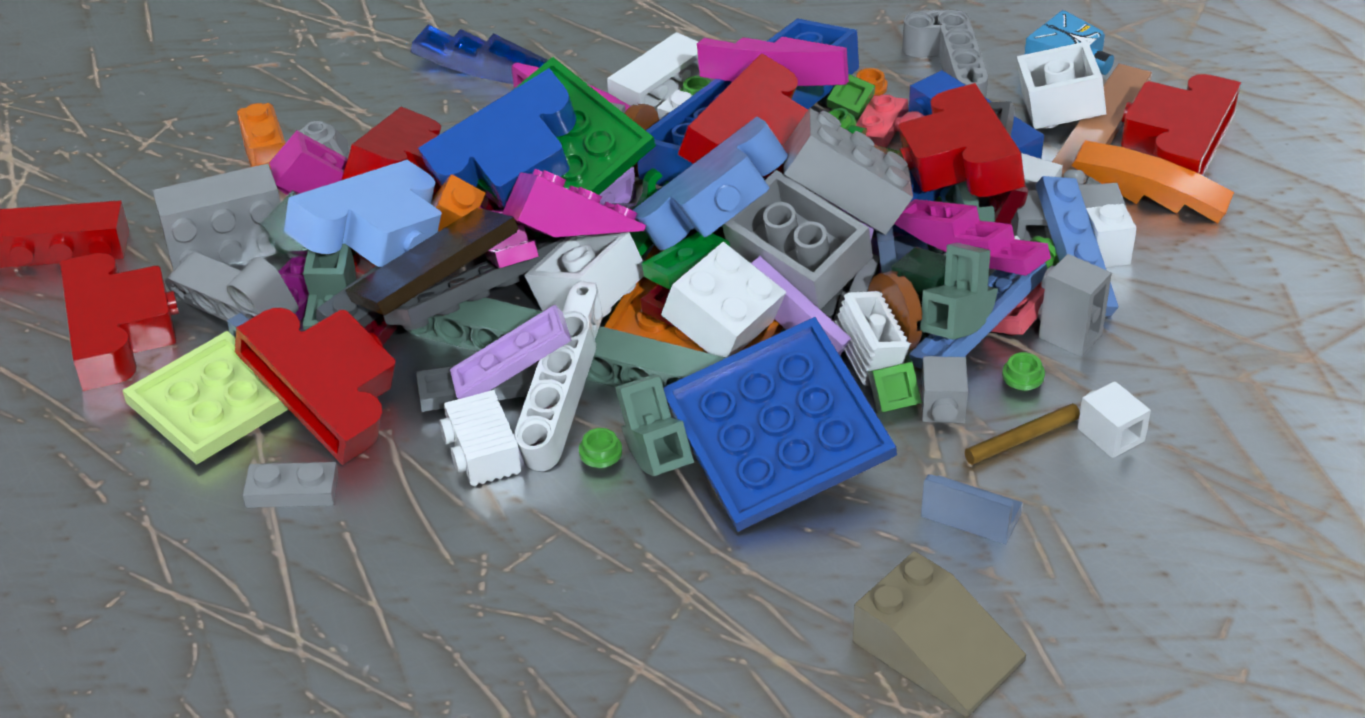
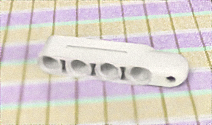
M580 281L571 287L562 312L572 341L539 360L515 429V439L524 463L529 469L534 471H546L558 463L596 351L595 338L603 317L596 283ZM537 442H543L537 446H532Z

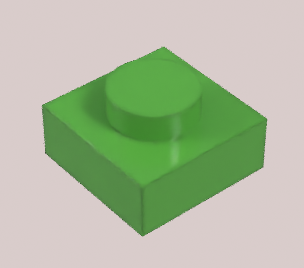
M848 74L849 82L846 85L834 86L827 98V107L831 109L844 108L855 119L859 120L875 94V85Z
M913 362L868 372L877 413L922 403Z

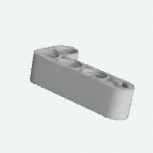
M960 10L918 11L907 14L904 17L902 51L906 55L916 58L939 57L944 72L965 85L976 83L986 98L988 73L969 16Z
M192 252L165 279L166 286L170 291H174L178 299L225 321L239 313L251 319L271 308L281 307L293 313H296L299 308L279 272L261 257L253 258L241 271L200 253Z

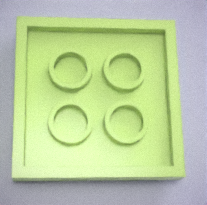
M228 331L122 390L126 403L196 465L288 410L278 397L235 353L236 337Z

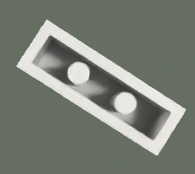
M678 32L674 33L608 77V93L630 106L633 104L652 105L657 111V107L674 92L681 89L687 78L700 76L697 53L698 41Z

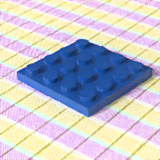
M816 317L663 387L669 409L674 418L683 421L689 445L737 532L897 456L896 445Z

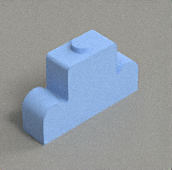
M404 160L291 196L288 199L284 232L305 248L320 254L336 253L341 249L342 244H346L374 265L383 267L438 232L442 213L431 205L435 180L431 175L409 160Z

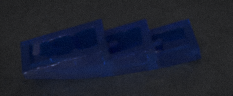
M429 24L412 42L410 51L443 67L474 77L513 84V64L521 63L540 68L548 61L494 33L487 41L462 29L453 37Z

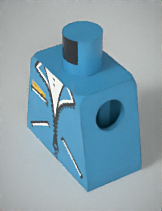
M1064 10L1060 11L1026 38L1024 55L1088 41L1101 74H1108L1114 63V56L1103 52L1104 32Z

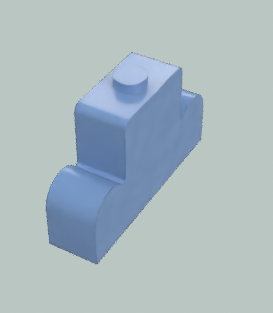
M755 117L634 208L633 211L638 213L635 220L646 225L644 232L659 250H666L685 238L693 228L703 237H707L770 189L762 176L771 173L783 164L788 154L768 124L759 117Z

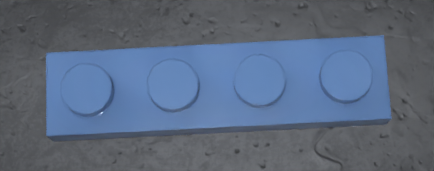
M1042 176L1035 187L1059 262L1067 254H1070L1106 270L1077 179ZM1111 282L1105 316H1112L1119 308Z
M1046 263L1027 276L995 270L988 278V286L998 288L993 310L986 319V323L974 334L954 340L929 334L909 354L913 365L922 369L923 356L965 357L1042 281L1047 271Z

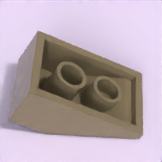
M916 551L907 556L854 604L852 642L966 718L1026 660V653L953 574Z

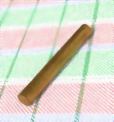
M1074 403L965 449V458L969 464L974 465L1078 420L1080 410Z

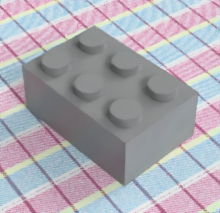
M809 108L784 144V149L788 154L787 159L784 161V175L885 235L913 198L907 162L894 152L888 151L885 154L875 148L874 142L865 134L858 131L852 134L842 128L840 121L826 111H821L819 114Z
M268 163L152 190L173 271L192 252H197L226 265L252 260L255 257H265L286 251L285 244L288 238L284 232L285 223L279 193Z
M775 170L765 180L770 189L722 225L725 238L730 242V247L748 262L752 263L761 256L821 310L873 258L869 227Z

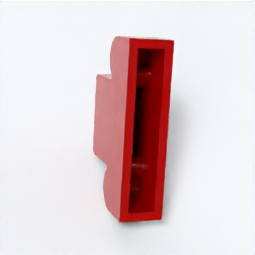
M761 53L688 126L678 155L694 164L755 117H759L768 124L784 148V144L808 111L805 107L791 100L798 85L795 74ZM784 162L775 169L782 174L784 173ZM774 171L765 175L764 177L768 178Z
M1208 74L1192 76L1188 80L1187 90L1152 81L1145 82L1134 102H1128L1124 109L1122 117L1124 129L1121 147L1162 158L1203 176L1236 112L1241 82Z
M976 83L936 94L930 101L931 115L908 120L898 125L902 148H899V156L907 162V167L913 174L920 189L924 192L964 181L967 182L968 192L978 197L993 196L1026 187L1021 151Z
M401 106L352 144L342 179L351 178L404 160H409L431 175L418 148L437 137L442 126L427 116ZM436 180L432 200L441 188Z
M104 253L90 254L60 261L73 361L82 391L110 386L128 380L134 375L137 368L133 353L170 346L176 343L172 315L179 314L174 291H166L159 266H150L119 273L114 257Z
M281 307L271 308L236 327L235 353L341 465L346 464L376 443L383 412L382 404L377 397L391 389L396 361L383 348L380 339L374 333L368 332L348 311L339 310L307 330L300 331V320L295 313Z

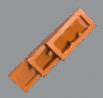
M1087 140L1081 145L1071 165L1077 170H1082L1086 175L1101 184L1118 183L1122 196L1135 204L1145 195L1176 214L1185 204L1217 224L1226 214L1234 194L1233 191L1201 174L1162 158L1124 147Z

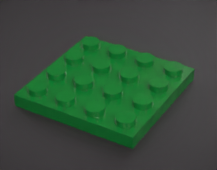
M552 57L517 87L548 68L564 85L576 115V124L569 133L556 137L563 147L570 167L569 171L561 176V178L566 180L563 187L569 189L570 185L577 188L582 187L600 195L656 146L654 137ZM479 179L476 187L484 191L485 195L501 209H504L486 183ZM524 227L525 230L538 240L551 237Z

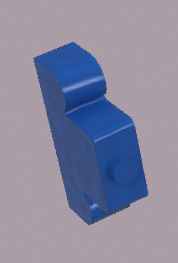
M548 68L428 141L418 149L428 171L440 187L451 174L474 187L478 185V180L482 179L505 208L520 172L533 174L534 169L542 172L545 170L561 177L569 171L570 167L563 147L556 137L563 136L573 129L576 124V115L566 88L551 69Z

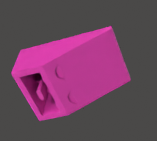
M534 169L533 174L520 172L502 212L504 215L514 217L516 223L523 224L524 227L552 237L644 231L646 227L645 224L635 220L638 214L635 211L609 202L601 205L599 203L602 196L582 187L577 188L570 185L569 189L563 187L565 179L543 170L542 172Z

